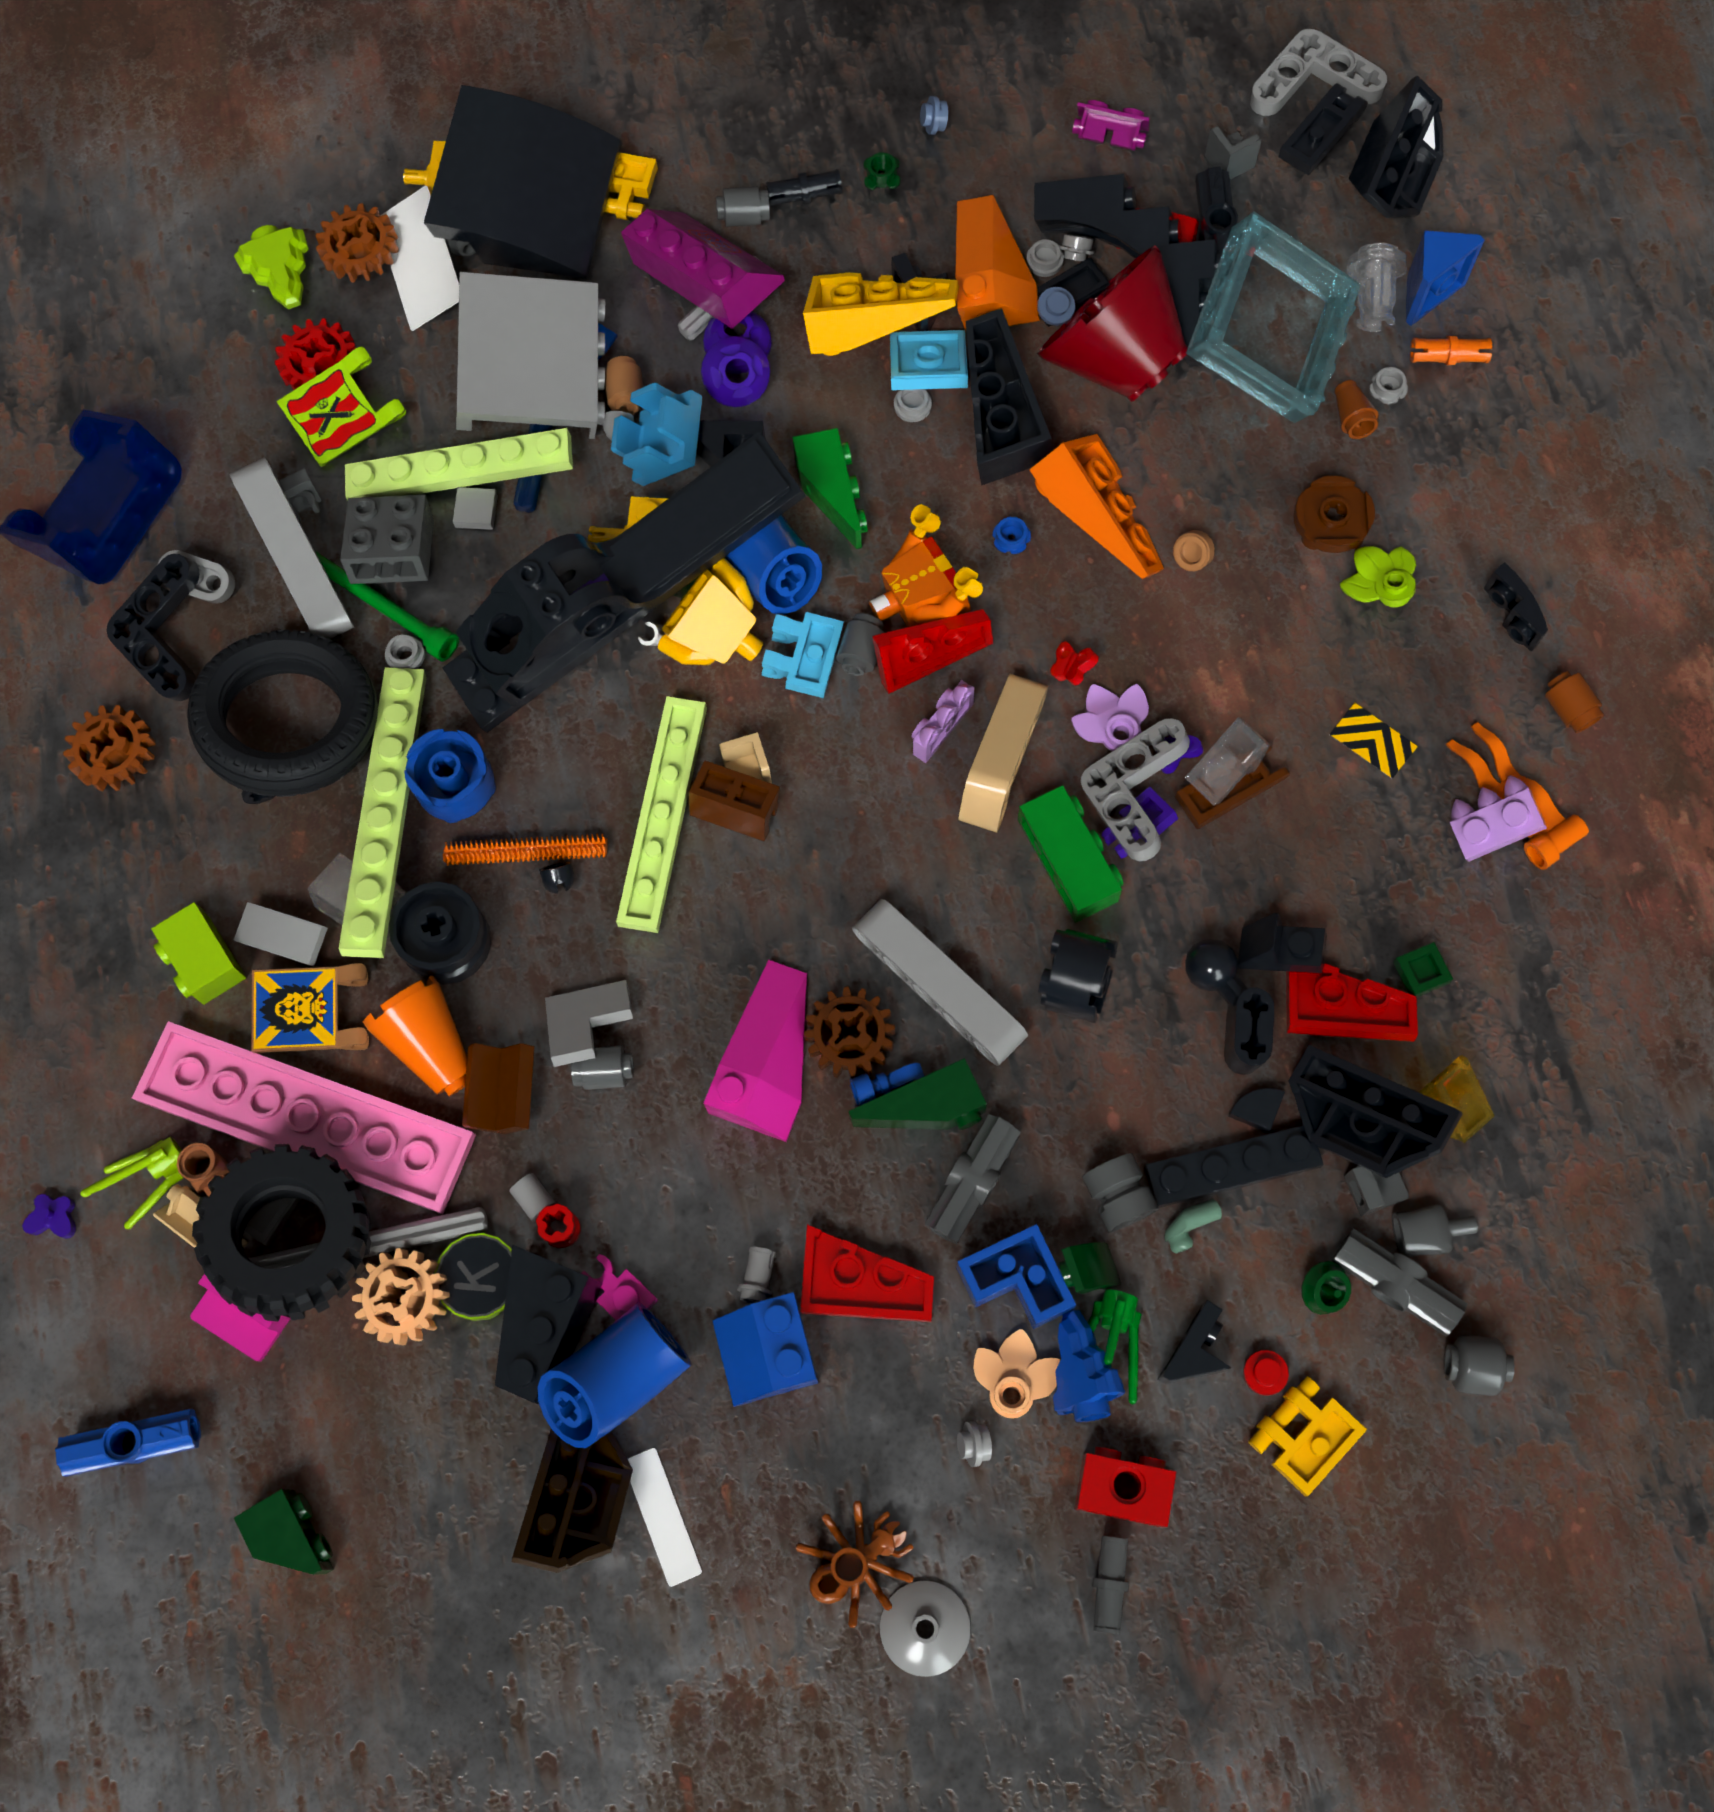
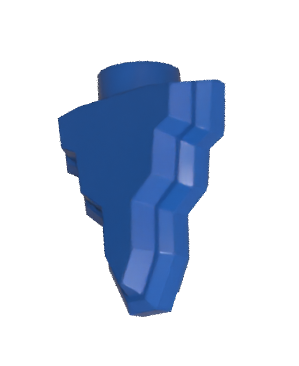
M1072 1310L1063 1314L1062 1321L1059 1323L1058 1343L1061 1360L1055 1371L1057 1389L1053 1395L1054 1410L1058 1415L1073 1413L1076 1422L1095 1421L1111 1415L1109 1401L1125 1394V1389L1117 1369L1104 1363L1105 1351L1097 1346L1095 1334L1080 1310Z

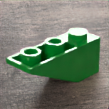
M838 428L792 437L794 457L802 490L856 549L862 548L861 533L868 532L864 509L856 510L854 499L860 498L856 475L849 476L847 471V465H852L848 441L841 443Z

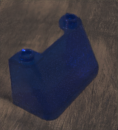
M83 409L70 429L69 439L71 446L84 459L43 517L30 509H16L7 516L0 526V534L12 544L88 582L106 584L117 575L178 486L182 477V468L178 459L136 420Z

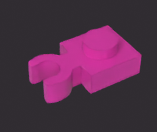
M599 1254L596 1257L603 1264L604 1273L600 1278L594 1280L603 1283L601 1288L605 1291L596 1301L615 1320L619 1319L637 1302L643 1304L648 1310L657 1303L658 1299L627 1269L617 1278L614 1275L613 1263L604 1255ZM585 1271L581 1273L591 1278V1276Z

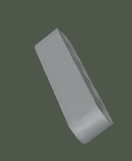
M263 457L230 473V478L311 633L332 639L354 628L343 603L267 459Z
M880 899L852 927V931L871 952L994 1065L999 1066L1028 1037L1024 1027L886 900Z

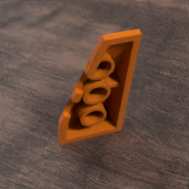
M994 195L957 201L955 277L959 285L957 309L965 332V321L1000 308L1004 312L1008 326L1040 321L1037 311V284Z
M1098 434L1063 442L1030 469L1035 478V485L1038 491L1047 497L1050 503L1141 579L1159 573L1164 569L1147 529L1134 520L1132 515L1133 509L1136 508L1132 496L1123 495L1117 482L1123 476Z

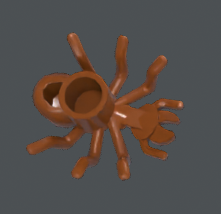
M860 1501L853 1503L856 1549L851 1547L829 1514H824L822 1520L842 1547L841 1550L834 1553L802 1543L796 1545L798 1552L831 1561V1564L818 1567L811 1576L809 1582L810 1591L817 1601L825 1604L839 1602L848 1593L849 1588H851L848 1623L850 1628L857 1626L860 1584L864 1581L868 1584L884 1609L887 1611L892 1609L891 1602L870 1574L869 1568L908 1583L913 1582L914 1576L910 1573L891 1568L876 1561L878 1555H892L901 1558L914 1548L912 1544H909L900 1551L894 1550L906 1540L907 1532L903 1531L900 1534L892 1535L894 1530L900 1525L899 1521L889 1522L880 1529V1525L890 1516L888 1511L875 1520L871 1543L864 1544L862 1503Z

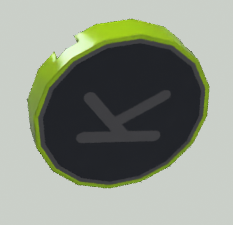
M485 1233L468 1234L450 1243L440 1255L438 1266L434 1271V1274L440 1273L447 1277V1280L439 1285V1289L449 1292L450 1297L440 1300L441 1303L454 1315L472 1321L488 1320L499 1315L500 1312L504 1311L512 1248L499 1237Z

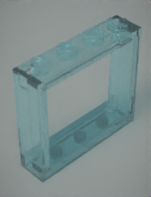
M1253 212L1231 228L1186 354L1291 422L1296 423L1309 415H1314L1318 411L1320 403L1325 401V395L1323 394L1328 380L1336 369L1334 362L1339 348L1346 339L1347 333L1345 329L1350 316L1357 307L1354 303L1361 284L1271 222ZM1254 254L1325 301L1296 389L1223 342Z

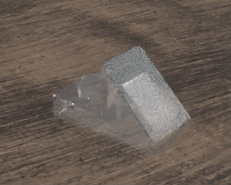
M1238 717L1186 775L1185 779L1213 806L1218 805L1246 774L1256 771L1270 744L1242 717Z

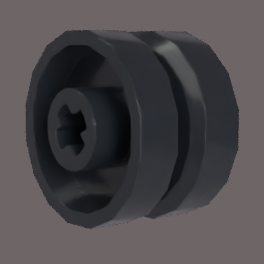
M438 881L421 884L405 893L394 907L389 922L390 941L400 958L415 974L425 981H428L430 976H434L441 985L458 983L475 974L486 961L492 943L490 926L471 896L458 886Z

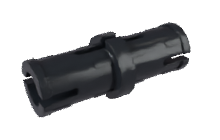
M838 169L808 176L806 172L798 173L797 178L766 182L770 207L801 200L803 204L811 203L810 199L842 194V186H840L842 183Z

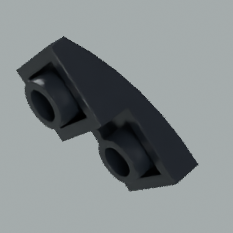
M1504 562L1493 572L1484 590L1489 594L1490 599L1495 605L1505 608L1509 612V615L1502 624L1509 636L1516 643L1524 645L1532 652L1548 631L1546 621L1531 591L1516 572Z

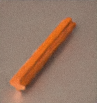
M586 834V839L581 835L579 840L578 835H576V840H574L573 835H571V840H569L568 835H566V840L561 836V841H559L558 836H556V841H554L553 836H551V841L548 840V836H546V841L541 837V842H539L538 837H536V842L533 841L532 837L531 842L528 841V838H526V842H523V838H521V843L518 842L517 838L516 843L513 842L512 838L510 843H508L507 839L505 843L500 839V844H498L497 839H495V844L490 839V844L485 840V845H483L482 840H480V845H478L477 840H475V845L470 840V845L465 841V846H463L462 841H460V846H458L457 841H455V846H453L451 841L450 846L445 842L443 861L449 866L450 864L459 865L460 863L462 865L465 863L469 865L471 862L472 864L476 862L477 864L481 862L484 864L486 861L487 864L491 861L492 863L496 861L500 863L501 860L502 863L506 860L508 863L511 859L512 862H515L516 859L517 862H520L521 859L524 862L526 859L530 861L531 858L532 861H535L536 858L537 861H540L541 858L543 861L546 858L550 860L551 857L553 860L556 857L558 860L561 857L563 860L566 857L568 859L571 857L575 859L576 856L578 859L581 856L583 859L586 856L588 858L591 856L593 858L596 856L600 858L601 855L603 857L607 855L608 840L604 838L603 834H601V838L596 834V839H594L593 834H591V839Z

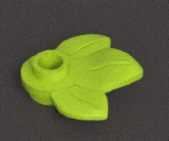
M1365 546L1355 550L1354 563L1358 573L1343 580L1340 583V589L1349 597L1363 603L1379 599L1384 605L1389 607H1400L1408 603L1416 590V582L1412 576L1416 568L1414 556L1402 546L1395 548L1389 554L1375 546Z

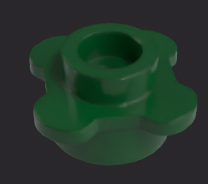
M879 152L864 161L863 166L867 171V177L864 179L866 188L870 190H875L877 187L895 189L900 185V177L897 175L900 162L896 157L888 153Z

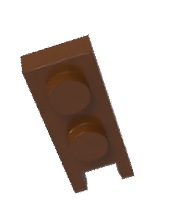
M1268 741L1257 745L1177 791L1176 800L1197 830L1280 783L1290 775L1286 767L1271 774L1260 758L1272 749Z

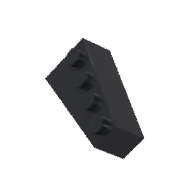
M1002 308L965 321L977 466L981 485L1032 468L1053 451L1051 435Z

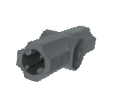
M989 1114L967 1153L963 1152L951 1170L945 1182L947 1187L928 1216L925 1227L946 1241L957 1245L979 1205L983 1206L994 1189L1001 1175L999 1171L1016 1145L1021 1131L1004 1119Z
M1354 1228L1343 1240L1332 1259V1262L1339 1264L1344 1270L1370 1286L1372 1294L1383 1303L1398 1311L1409 1312L1445 1337L1459 1323L1468 1303L1428 1278L1427 1271L1418 1263L1402 1254L1390 1253Z

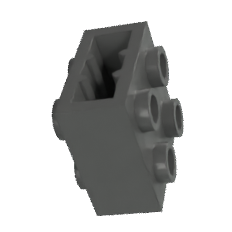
M426 495L348 498L340 560L350 584L428 581L434 518Z

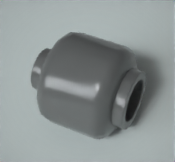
M1461 1335L1456 1338L1453 1345L1448 1344L1445 1349V1378L1452 1381L1453 1386L1460 1393L1495 1396L1502 1391L1505 1382H1512L1514 1358L1512 1355L1506 1354L1505 1347L1498 1338Z

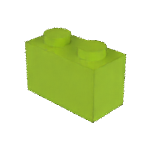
M195 902L151 928L159 941L153 945L154 949L166 965L172 963L178 975L173 977V980L186 998L193 996L205 1005L246 979L245 974L211 918Z

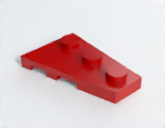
M984 609L872 636L881 683L888 694L993 644L991 620Z
M1326 963L1323 966V973L1286 971L1287 1033L1411 1042L1416 1040L1418 1036L1416 996L1370 979L1362 981L1339 973L1340 968Z
M807 1224L801 1314L931 1322L934 1276L886 1256L883 1257L858 1247L854 1243L844 1239L841 1240Z

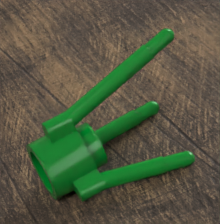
M1105 1290L1103 1301L1094 1302L1088 1324L1094 1332L1100 1319H1102L1101 1327L1110 1330L1104 1356V1363L1106 1365H1111L1113 1362L1119 1333H1127L1129 1327L1128 1400L1130 1404L1134 1405L1137 1403L1138 1328L1142 1316L1141 1313L1136 1312L1139 1299L1126 1292Z

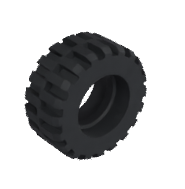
M275 1144V1152L265 1154L262 1147L249 1151L251 1159L240 1163L238 1158H235L226 1165L229 1173L223 1179L218 1175L213 1177L207 1185L211 1191L209 1198L200 1197L196 1207L200 1220L193 1222L192 1236L197 1242V1246L194 1248L197 1261L220 1296L229 1304L233 1303L242 1313L251 1317L258 1313L267 1321L278 1322L281 1315H289L292 1321L304 1319V1311L315 1308L320 1313L330 1307L327 1302L335 1295L342 1298L350 1290L348 1282L352 1277H360L365 1267L362 1261L364 1255H369L371 1240L369 1230H371V1223L361 1191L358 1189L354 1178L347 1169L342 1170L339 1167L336 1159L328 1154L319 1157L315 1148L301 1145L299 1151L295 1152L291 1150L289 1144ZM283 1198H301L315 1203L324 1215L326 1229L320 1244L311 1255L293 1266L279 1269L263 1268L250 1261L244 1252L242 1238L249 1220L259 1209L268 1203Z

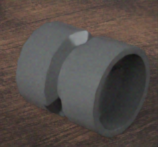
M1133 1153L1107 1161L1082 1176L1091 1198L1100 1200L1102 1203L1098 1212L1108 1233L1134 1224L1159 1210L1150 1188L1140 1186L1139 1181L1143 1174Z

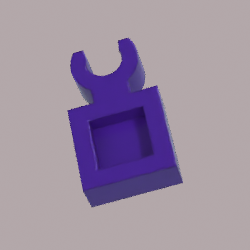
M1150 786L1135 798L1154 824L1159 835L1179 819L1175 810ZM1127 805L1119 812L1121 818L1129 814L1131 810L1130 805ZM1136 826L1130 830L1135 841L1141 838L1145 843L1147 842ZM1107 827L1101 836L1109 846L1116 838ZM1120 844L1114 848L1121 859L1128 856Z

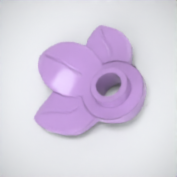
M1092 684L1086 698L1087 713L1078 714L1072 717L1071 721L1075 731L1084 740L1103 743L1108 750L1114 751L1142 733L1140 725L1148 715L1149 705L1144 691L1138 684L1128 688L1120 698L1107 689ZM1123 731L1127 734L1128 738L1118 740L1114 737V733Z

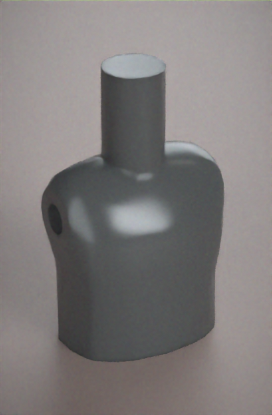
M1440 1205L1392 1213V1227L1399 1254L1406 1257L1419 1255L1435 1256L1450 1253L1453 1249L1452 1237L1475 1234L1478 1231L1477 1221L1474 1216L1448 1220L1444 1208Z

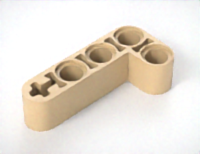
M1009 674L970 769L963 792L958 817L959 821L996 833L998 832L1006 811L1011 787L1040 716L1047 695L1048 685Z

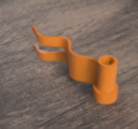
M1476 722L1471 728L1489 747L1501 783L1492 776L1486 762L1472 749L1457 743L1453 739L1446 743V746L1469 764L1480 789L1482 787L1490 789L1501 799H1504V787L1510 775L1520 779L1528 786L1547 828L1528 836L1530 840L1524 844V851L1528 859L1537 868L1546 870L1559 860L1560 854L1588 835V827L1583 819L1575 814L1565 819L1555 807L1549 794L1539 783L1523 777L1515 770L1501 740L1479 722Z

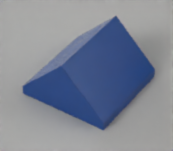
M1424 231L1407 275L1406 322L1410 326L1466 285L1485 241L1481 235Z

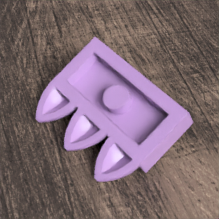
M961 680L954 690L948 688L941 695L936 704L938 710L929 720L926 718L922 719L912 733L914 756L924 763L928 762L973 706L975 688L972 685H968Z
M1511 775L1508 776L1504 787V799H1501L1490 789L1482 787L1478 796L1477 811L1464 801L1455 799L1451 810L1452 822L1450 824L1463 855L1468 862L1547 828L1531 790L1520 779Z

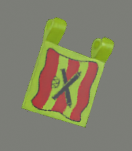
M362 346L354 349L341 361L276 401L320 467L325 466L376 432L406 415V410L398 399L388 402L375 413L351 375L372 363L370 355Z

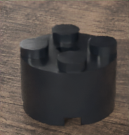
M1057 929L1050 953L1054 954L1052 970L1044 969L1038 992L1042 993L1041 1005H1045V1009L1048 1011L1096 1023L1097 1013L1100 1014L1110 985L1113 970H1110L1111 966L1108 965L1110 957L1116 958L1117 941L1071 929H1066V931Z

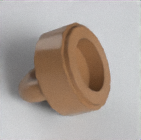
M1192 530L1184 533L1176 540L1173 546V556L1181 568L1194 572L1201 570L1213 560L1215 547L1208 534L1199 530Z

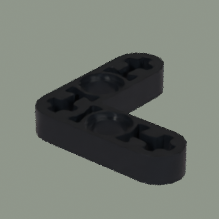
M173 553L160 561L109 620L106 630L111 643L159 694L175 701H184L190 697L196 676L155 631L193 590L199 581L200 573L194 561L180 554ZM178 567H181L180 573L182 574V577L179 580H177L178 575L175 572V570ZM163 582L166 583L165 586L171 589L170 591L161 587ZM158 592L160 604L156 610L148 612L146 608L147 599L152 593ZM136 613L144 617L145 620L143 622L140 621L141 617L137 616ZM127 624L130 625L128 629L131 632L128 638L126 637L127 632L124 629ZM156 646L159 652L158 660L155 664L148 667L144 659L148 649ZM167 671L178 676L177 682L180 684L179 687L174 689L175 684L173 680L163 673Z

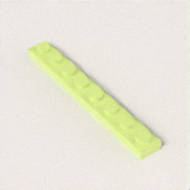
M389 667L384 669L377 721L339 943L341 956L384 958L410 790L405 780L404 770L406 771L408 751L418 737L426 685L424 669Z

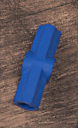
M188 1409L133 1422L119 1421L110 1427L60 1437L55 1448L56 1463L61 1470L62 1476L68 1477L127 1463L140 1464L150 1458L199 1448L201 1438L200 1422L197 1419L195 1410ZM132 1431L136 1438L135 1446L130 1453L126 1454L122 1447L123 1440Z

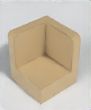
M758 732L719 744L726 768L772 783L770 769Z

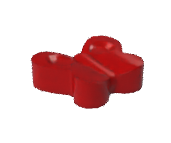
M1062 642L1056 650L1057 661L1052 665L1050 673L1058 681L1067 679L1072 685L1076 686L1083 681L1084 673L1097 664L1099 657L1091 648H1085L1078 653L1070 643Z

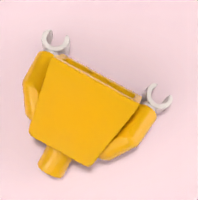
M722 558L710 567L712 568L711 571L706 570L698 577L663 627L658 623L645 622L647 626H651L654 629L655 635L651 641L643 636H638L639 642L646 646H658L659 651L684 665H710L715 660L725 664L734 651L748 661H752L762 649L763 641L749 632L757 618L751 613L754 601L745 577L727 559Z

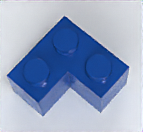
M1037 1224L957 1261L956 1269L975 1308L1015 1290L1032 1328L1035 1329L1072 1311L1076 1306Z

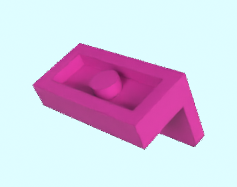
M204 1274L198 1284L206 1288L207 1291L191 1313V1319L253 1360L261 1362L289 1322L290 1317L281 1315L277 1322L267 1321L258 1313L253 1317L242 1313L233 1303L229 1304L220 1296Z

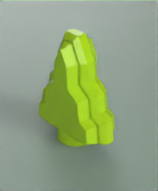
M273 225L257 228L252 233L251 240L239 246L238 252L234 255L243 274H251L257 285L269 287L273 298L288 310L301 305L304 287L300 274L306 267L304 254L309 250L304 231L293 227L279 230L278 227Z

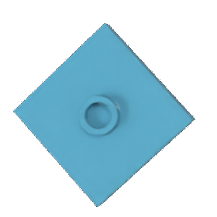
M965 330L890 333L891 390L968 388Z

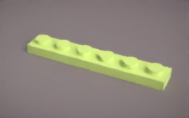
M567 428L345 464V496L348 500V498L369 496L417 495L573 469L571 435Z
M666 696L616 923L618 927L653 933L659 932L706 716V702Z

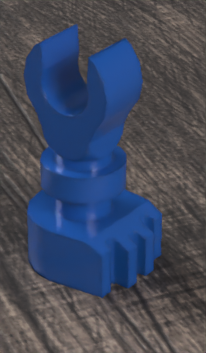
M912 1063L889 1073L887 1076L884 1072L876 1074L875 1079L871 1081L867 1073L850 1078V1088L858 1107L876 1099V1096H883L925 1075L920 1063Z

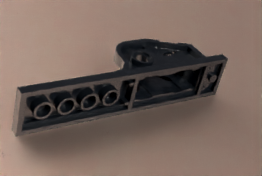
M758 431L617 537L596 543L589 541L581 534L562 535L541 545L506 571L490 590L491 594L475 613L469 615L457 629L456 634L467 650L445 665L443 670L480 728L488 733L797 504L806 495L766 439ZM603 573L609 580L595 582L577 590L585 583H587L589 580L594 581ZM520 633L517 644L511 652L507 654L499 652L510 643L509 640Z

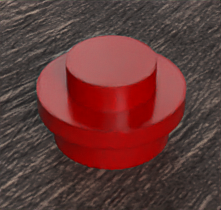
M1261 1350L1255 1352L1246 1360L1243 1375L1246 1384L1252 1391L1260 1395L1269 1396L1280 1392L1285 1387L1289 1377V1370L1285 1360L1279 1354L1270 1350Z

